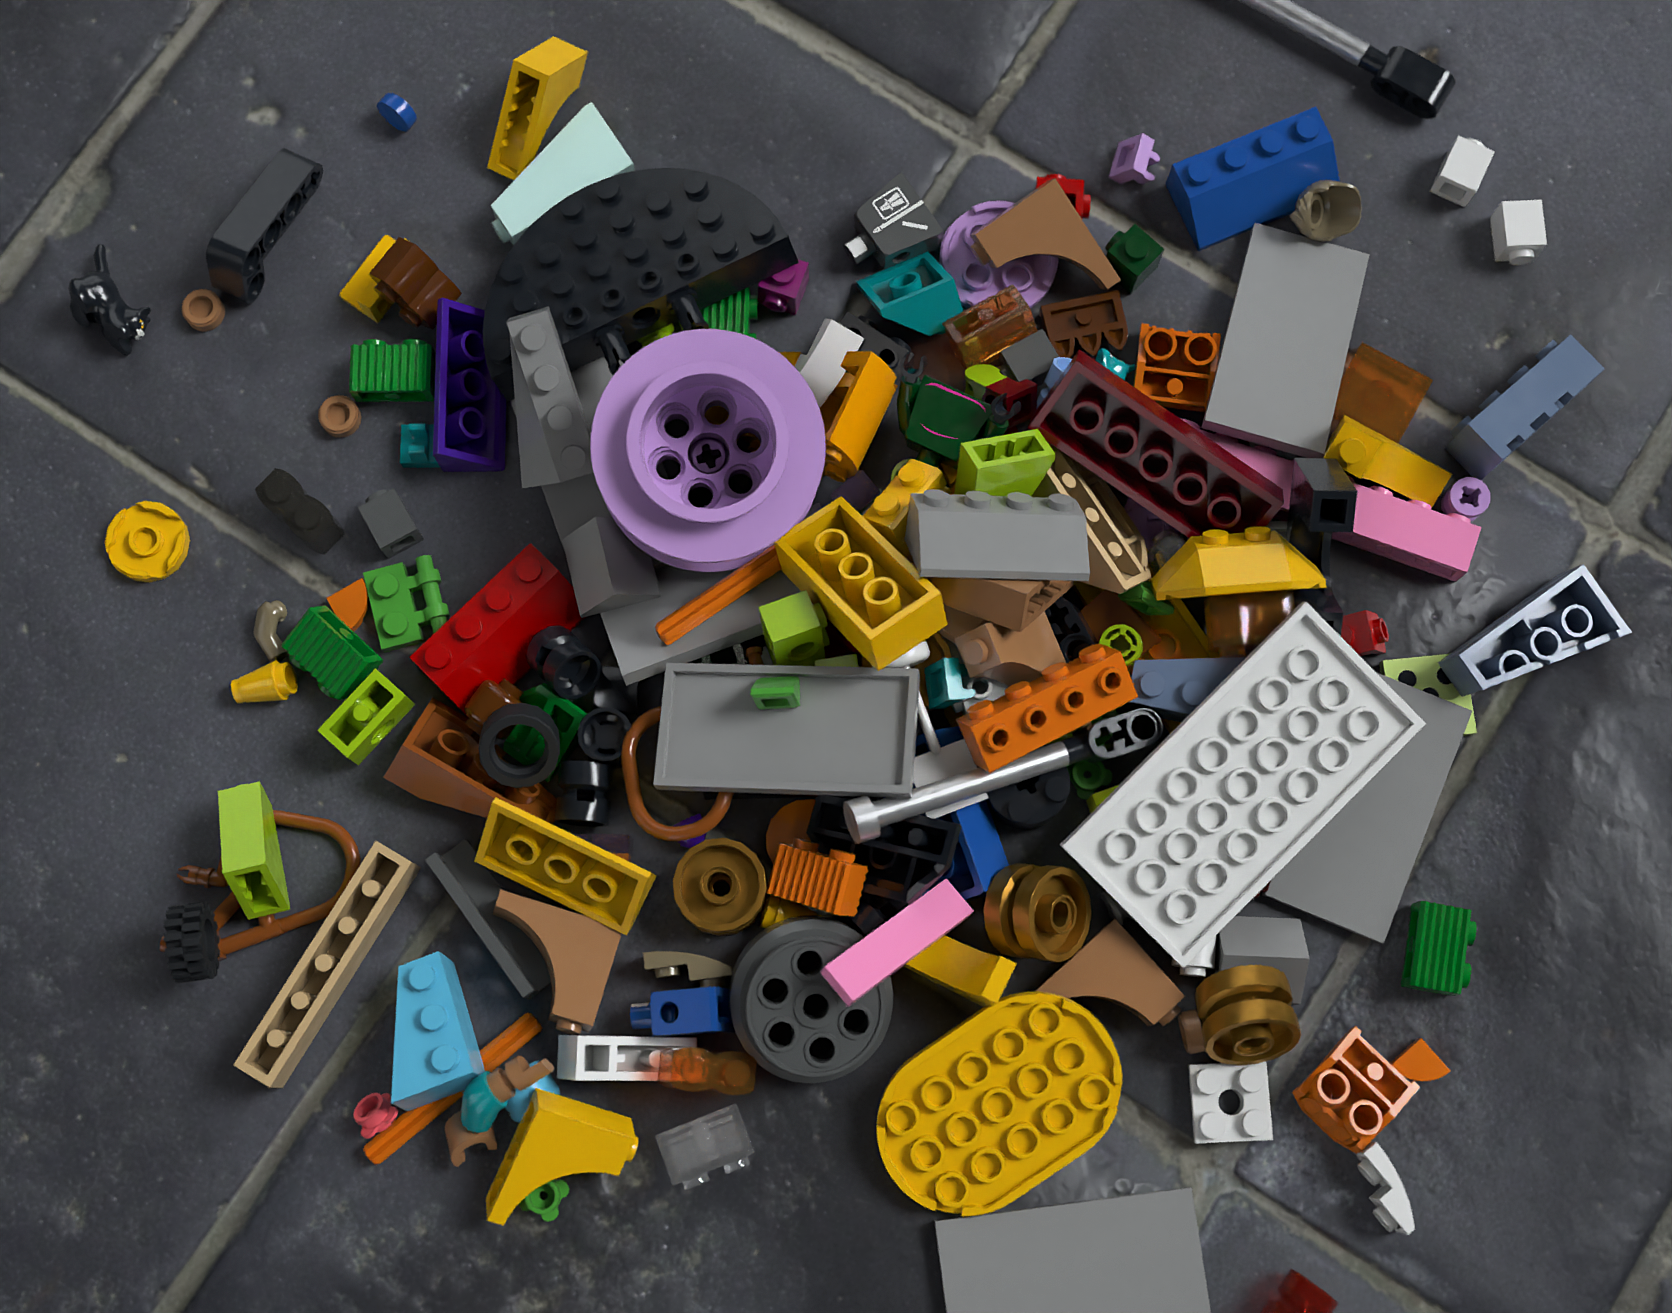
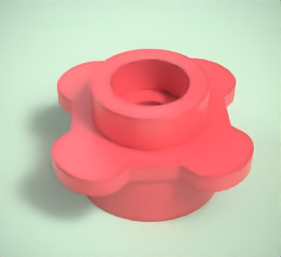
M371 1093L357 1104L353 1116L356 1123L362 1126L361 1135L365 1139H369L390 1126L398 1115V1109L391 1105V1095L389 1093Z

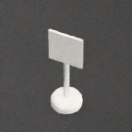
M921 642L884 668H910L922 663L930 655L927 642ZM919 692L917 717L930 752L915 757L913 781L916 788L977 768L965 739L940 747ZM983 793L925 813L927 817L938 818L988 799V795Z

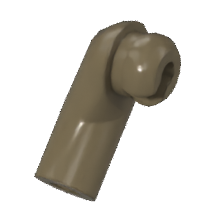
M274 600L271 603L265 601L257 609L253 631L255 639L270 663L275 660L280 661L288 655L287 650L282 648V641L276 633L278 622L284 621L287 616L286 606L279 600Z

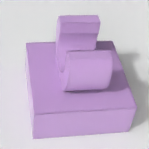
M1142 133L1119 142L1109 178L1119 184L1135 180L1139 184L1154 181L1155 176L1146 169L1147 165L1150 166L1160 161L1159 155L1152 151L1155 140Z

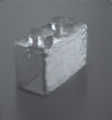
M738 1103L655 1135L672 1184L676 1185L683 1182L685 1190L709 1181L707 1172L723 1166L727 1174L749 1165L750 1162L747 1156L756 1152Z

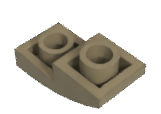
M675 951L643 953L645 970L647 972L655 971L656 978L681 975V968L688 967L689 981L691 983L700 982V988L726 986L725 979L730 978L733 971L729 965L697 954Z

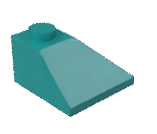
M929 252L856 281L858 289L882 317L928 336L947 333L955 325L966 321L954 278Z

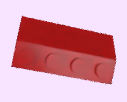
M529 543L409 658L465 714V704L483 681L492 680L499 684L505 678L513 685H516L532 669L527 663L526 652L530 641L538 632L549 626H563L572 631L586 617H580L573 586L537 548Z

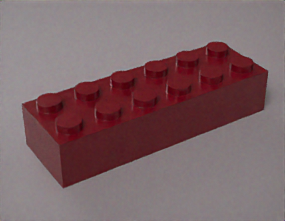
M1080 349L1036 409L1028 426L1030 430L1038 429L1050 444L1188 538L1203 536V532L1214 529L1225 530L1228 534L1245 533V529L1249 527H1266L1284 504L1282 488Z

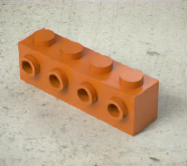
M1102 644L1088 646L1078 653L1079 658L1067 664L1060 662L1048 666L1042 671L1043 676L1031 682L1022 681L1015 683L1005 689V695L993 701L983 700L971 705L967 709L968 714L956 720L975 765L991 773L1137 698L1138 694L1121 651Z

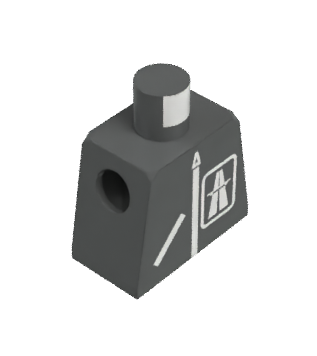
M901 172L854 214V228L858 236L843 244V247L853 264L857 265L873 255L882 269L885 270L925 252L930 253L941 248L944 230Z

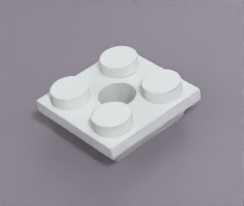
M1266 1061L1248 1065L1224 1063L1188 1065L1194 1143L1273 1140ZM1227 1089L1236 1092L1240 1099L1239 1109L1232 1115L1225 1114L1218 1104L1220 1094Z

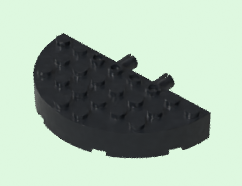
M680 168L643 169L615 175L588 185L567 196L538 218L518 239L499 268L489 292L483 321V346L491 379L508 402L515 399L510 332L507 321L509 318L548 306L570 372L604 356L610 373L614 375L621 367L619 360L625 363L631 357L626 345L676 321L679 322L683 331L694 330L693 324L698 329H709V325L700 311L701 309L799 263L789 236L776 216L755 195L731 181L709 173Z

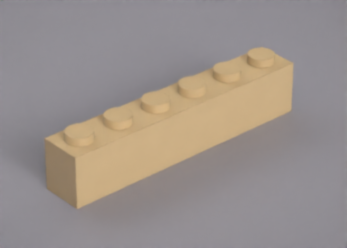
M377 841L374 842L234 1063L235 1067L269 1088L284 1087L421 869L420 866Z

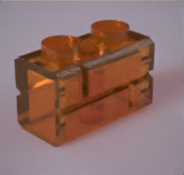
M1013 284L942 323L950 346L965 370L970 366L978 364L988 365L999 358L1001 350L1037 332L1031 309Z

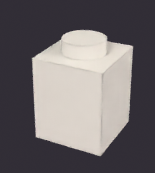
M1458 135L1448 150L1429 192L1466 207L1477 192L1495 151L1486 148L1483 143L1476 139H1466Z
M1542 200L1502 201L1491 215L1490 221L1495 261H1509L1512 265L1527 264L1532 262L1547 245Z

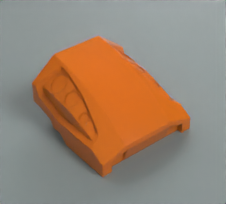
M1141 323L1133 387L1162 407L1205 412L1219 360L1221 333H1212L1210 335V333H1192L1191 330L1183 332L1175 331L1174 328L1168 330L1161 327L1156 328L1153 325L1149 327V324Z
M1354 1026L1339 1040L1317 1068L1292 1093L1301 1110L1333 1141L1357 1154L1362 1152L1397 1116L1420 1086L1415 1081L1409 1082L1360 1036L1362 1031L1357 1026Z

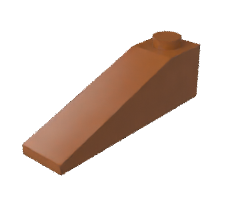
M433 697L383 777L420 799L488 818L493 800L498 798L552 825L554 823L556 798L540 783L531 787L513 788L502 785L491 778L480 763V737L465 723L468 718ZM496 744V754L501 760L508 763L503 759L506 752Z

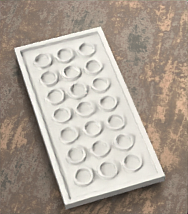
M1301 602L1060 845L1184 968L1426 723L1307 602Z

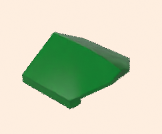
M543 683L523 691L519 700L522 703L541 708L552 717L558 727L560 755L555 769L545 779L546 782H549L559 771L560 762L566 761L579 745L578 729L580 722L587 713L568 699L560 697L551 687ZM518 724L507 737V740H505L503 749L521 764L530 765L538 761L543 755L545 744L541 733L535 728Z

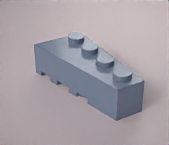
M1571 334L1559 345L1555 340H1552L1535 356L1539 362L1534 367L1529 369L1524 365L1507 381L1511 387L1503 394H1500L1497 390L1478 406L1482 410L1480 414L1473 420L1466 416L1450 431L1455 438L1445 449L1472 477L1479 480L1485 478L1605 370Z
M1583 564L1557 575L1447 655L1438 664L1462 697L1632 632Z
M1246 657L1135 660L1128 671L1138 697L1122 705L1120 709L1133 711L1139 708H1148L1155 711L1160 718L1182 723Z

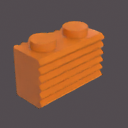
M794 838L793 845L778 844L766 893L835 915L855 916L857 914V907L860 904L859 899L862 896L861 891L864 888L863 883L866 880L865 874L868 872V867L854 863L855 854L832 848L829 855L817 852L818 843L800 838Z

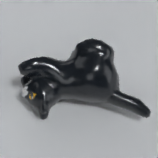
M99 244L96 246L93 256L96 271H89L83 277L74 278L69 283L70 310L74 319L85 328L92 323L101 325L102 333L109 343L118 352L128 356L132 352L129 340H140L143 338L147 323L151 321L147 317L151 309L149 307L134 309L125 304L114 281L110 277L106 259V248L103 244Z

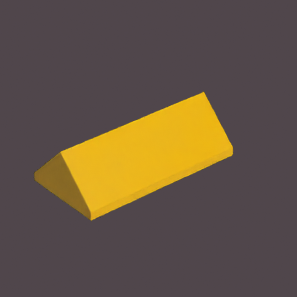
M495 798L491 804L474 861L626 936L656 878L655 874L498 798Z

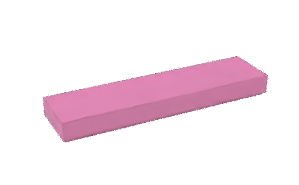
M946 878L827 964L820 973L849 1007L966 920L974 910Z

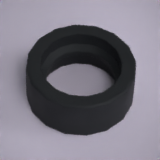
M526 703L507 704L495 710L484 722L479 739L480 763L487 774L498 783L513 788L531 787L545 780L555 769L560 755L559 731L552 717L541 708ZM518 724L535 728L544 738L545 748L543 755L538 761L530 765L515 766L504 762L496 754L494 745L496 736L502 729Z

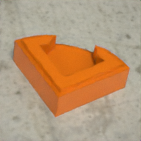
M363 578L326 598L335 615L353 632L361 626L368 608L369 596Z
M1417 1038L1390 1063L1406 1079L1413 1081H1432L1450 1072V1069L1422 1038Z

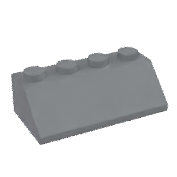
M936 489L926 490L924 493H910L905 542L920 577L1089 581L1090 567L1086 515L1077 500L1068 495L1051 494L1049 498L1031 497L1021 492H1012L1007 496H990L982 491H969L966 495H955Z

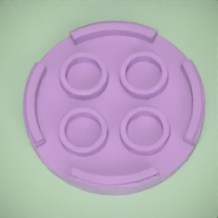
M990 201L972 206L971 210L962 214L951 226L949 225L941 243L939 264L954 278L961 305L980 315L1009 317L1031 309L1048 293L1057 271L1058 258L1049 255L1034 254L1011 260L998 268H991L988 263L982 266L970 248L975 242L970 235L1015 204L1012 202Z

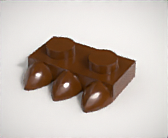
M1118 290L1051 303L1040 307L1039 312L1044 332L1059 357L1071 358L1076 342L1079 343L1084 351L1094 357L1099 350L1101 337H1105L1109 344L1119 351L1125 346L1128 337V326Z

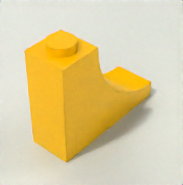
M553 36L513 60L489 157L488 169L515 180L535 159L543 137L556 113L566 99L579 88L588 55L587 51Z
M1343 415L1328 440L1325 454L1323 455V458L1337 459L1343 470L1360 479L1365 478L1374 481L1412 500L1423 501L1433 507L1452 476V473L1346 415Z
M944 935L906 963L904 967L985 1007L986 1005L994 1006L998 1003L1016 963L1002 956L982 952Z
M535 1088L526 1112L518 1125L486 1196L487 1221L504 1226L509 1215L527 1195L538 1187L562 1176L584 1172L607 1173L619 1176L625 1162H631L638 1147V1137L635 1136L632 1119Z

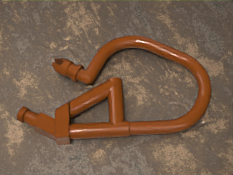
M750 647L745 650L749 665H764L761 657L763 655L761 647ZM661 706L655 707L642 714L633 722L622 743L621 761L629 808L637 824L653 837L665 841L693 839L706 834L723 819L730 806L734 792H718L711 810L703 818L691 824L666 826L657 822L649 815L642 798L636 762V748L644 732L655 723L660 722Z
M273 810L275 825L321 832L331 836L339 843L346 860L343 882L337 893L325 903L281 919H275L274 914L258 917V926L221 939L219 930L241 907L234 893L231 892L214 911V921H217L218 926L216 934L219 935L220 941L218 943V949L220 950V957H217L218 961L227 959V954L328 917L361 863L356 842L345 828L329 819ZM221 856L217 872L211 867L204 869L193 865H187L178 869V871H189L188 877L177 874V877L186 884L203 885L204 888L208 889L211 886L226 887L228 885L222 874ZM164 935L160 942L161 952H165L167 944L164 942Z

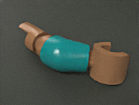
M517 1056L505 1064V1070L498 1068L493 1072L484 1071L471 1080L463 1091L461 1111L451 1116L445 1124L446 1140L451 1162L454 1166L459 1167L465 1161L464 1149L476 1143H486L487 1150H497V1141L492 1125L500 1110L507 1106V1100L515 1096V1089L523 1091L554 1071V1066L547 1059L544 1058L530 1067L522 1056Z

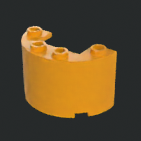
M847 351L840 366L849 373L843 375L833 392L819 408L824 424L826 444L821 480L824 475L838 482H845L846 478L856 475L898 385L894 384L897 378L895 373L872 351ZM778 352L793 366H795L800 354H803L801 352ZM746 433L740 436L741 439L750 444L748 447L750 452L756 451L761 445L760 440L754 434Z

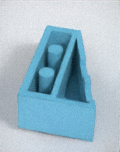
M439 951L398 966L391 1104L408 1112L463 1091L471 1080L485 1071L455 964Z

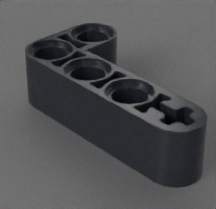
M286 148L281 149L209 241L206 250V261L212 287L247 303H253L258 298L265 282L263 260L318 189L323 175L321 164Z

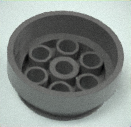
M804 915L791 917L776 922L758 933L739 955L728 987L730 1018L744 1049L756 1063L780 1078L800 1083H821L835 1080L851 1073L864 1064L883 1041L893 1010V989L890 976L848 1007L820 973L827 964L865 938L852 927L838 920L823 916ZM809 950L817 952L819 962L813 970L804 972L797 968V959L800 954ZM773 978L783 980L785 982V990L780 997L768 999L763 996V986L768 980ZM812 994H821L825 997L823 1009L816 1014L804 1012L803 1003L805 999ZM854 1009L864 1011L865 1018L860 1027L856 1029L844 1027V1017L849 1011ZM777 1022H787L791 1025V1033L784 1041L776 1042L769 1038V1030ZM816 1038H829L831 1040V1048L827 1054L815 1057L809 1053L810 1045Z

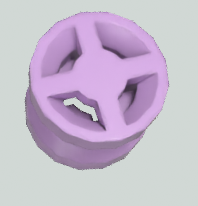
M1475 477L1459 479L1444 493L1441 500L1442 511L1445 515L1449 513L1463 515L1473 522L1488 508L1491 501L1490 491L1483 481Z

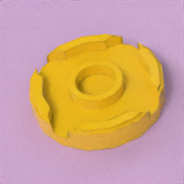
M142 501L135 503V506H131L128 509L124 508L115 515L109 524L104 542L106 552L109 554L111 563L116 570L134 581L149 583L165 579L177 571L187 557L190 544L188 529L181 517L174 510L159 502Z

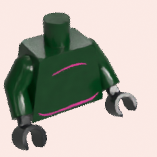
M910 351L900 361V370L904 376L901 377L896 403L899 430L905 435L907 447L919 452L915 460L937 468L943 463L958 470L961 443L1003 435L1009 425L1007 419L1021 411L1022 406L1019 401L1012 406L1010 412L1004 409L1003 399L1007 396V393L996 397L990 405L927 375H924L921 381L918 376L922 374L928 365V359L925 355L920 360L919 369H914L909 365Z

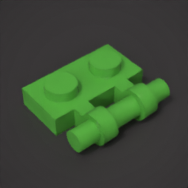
M423 555L415 559L418 573L408 577L407 569L403 562L363 572L381 650L384 653L423 643L422 626L431 624L434 634L450 617L448 605L442 602L438 586L442 583L438 569H434L431 555ZM423 590L427 607L417 611L412 592Z

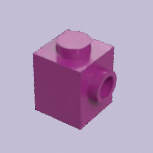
M798 259L799 263L760 281L757 286L758 303L773 311L786 312L796 316L809 281V263Z

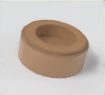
M198 289L185 297L182 303V315L192 328L198 331H210L222 323L225 316V307L214 292L207 289Z
M343 395L332 396L326 399L320 406L318 412L319 422L331 436L337 438L348 437L359 428L361 412L355 402L349 397Z
M1192 1009L1180 1012L1178 1022L1186 1052L1189 1054L1204 1052L1202 1027L1197 1011Z

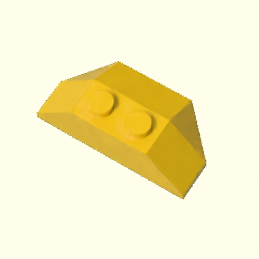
M1254 526L1246 528L1245 533L1228 534L1225 530L1214 529L1203 532V536L1190 537L1150 579V585L1156 601L1217 595L1312 588L1322 589L1326 588V579L1317 566L1275 530L1271 531L1268 527Z

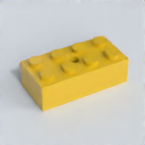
M842 496L792 527L774 543L782 572L801 592L807 590L813 604L820 603L825 617L878 671L948 625L941 592L925 577H920L917 569Z

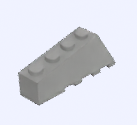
M549 306L509 318L507 326L510 332L522 488L561 483L594 473L591 460V434Z

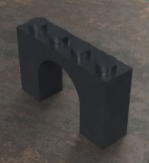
M1294 458L1286 540L1318 567L1326 579V588L1281 591L1278 614L1283 621L1301 602H1307L1341 636L1343 611L1334 597L1331 587L1330 544L1332 532H1353L1358 491L1337 459Z

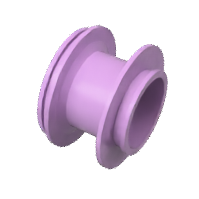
M720 329L687 330L668 335L643 347L631 356L611 378L601 395L592 423V467L597 485L615 523L646 554L672 567L687 571L724 572L735 570L774 545L792 527L805 519L815 498L824 469L826 444L823 419L815 396L806 380L775 349L757 339L733 331ZM713 406H721L728 412L729 417L723 424L713 425L706 420V411ZM681 419L685 421L689 426L687 434L678 439L668 436L665 432V427L671 420ZM751 433L758 437L761 445L756 451L747 453L739 449L737 439L743 434ZM709 450L712 456H720L715 460L716 467L709 469L706 463H698L702 460V452ZM665 460H674L680 465L681 471L674 479H663L657 473L660 463ZM736 474H745L752 480L753 486L747 493L737 494L730 489L728 482ZM698 487L708 489L713 495L711 503L703 508L693 506L689 501L690 492Z

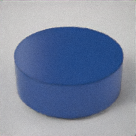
M386 93L377 103V108L384 119L400 131L407 132L417 121L412 107L394 93Z

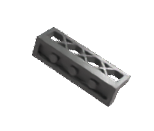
M465 838L442 856L436 852L433 853L425 861L521 996L531 1000L550 986L551 980L547 965L533 941L514 924L493 915L500 890L504 891V889L489 868L474 862L477 852L469 840Z

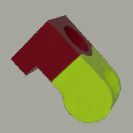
M978 364L966 369V394L991 405L996 397L1007 393V396L1003 399V407L1008 412L1011 411L1012 406L1019 401L1021 403V411L1007 419L1009 423L1007 429L1031 419L1037 409L1036 383L1028 379L1016 382L1001 374L999 369L992 365Z

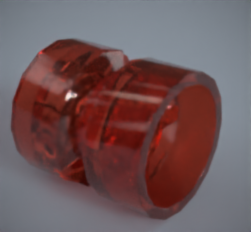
M1290 1268L1277 1287L1280 1297L1278 1300L1269 1299L1260 1313H1296L1297 1310L1299 1311L1298 1313H1333L1339 1303L1316 1284Z

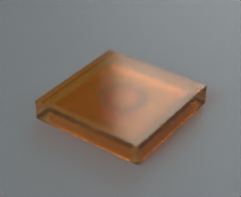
M1362 342L1342 376L1333 418L1340 422L1343 415H1346L1399 444L1433 380Z

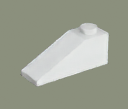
M559 1035L557 1078L609 1081H695L697 1038Z

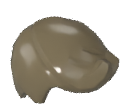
M1328 179L1319 180L1310 184L1299 195L1295 211L1291 213L1289 218L1294 222L1301 234L1315 241L1327 242L1339 236L1349 234L1358 226L1361 219L1362 206L1359 190L1347 183Z

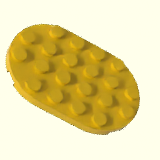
M1039 991L1021 992L1000 998L994 1006L986 1005L909 1058L895 1072L887 1084L878 1109L877 1140L881 1158L888 1173L907 1196L933 1211L937 1209L948 1213L961 1214V1216H976L1005 1207L1087 1152L1109 1129L1118 1111L1117 1107L1122 1086L1121 1063L1115 1045L1105 1027L1090 1011L1073 1000L1060 995Z

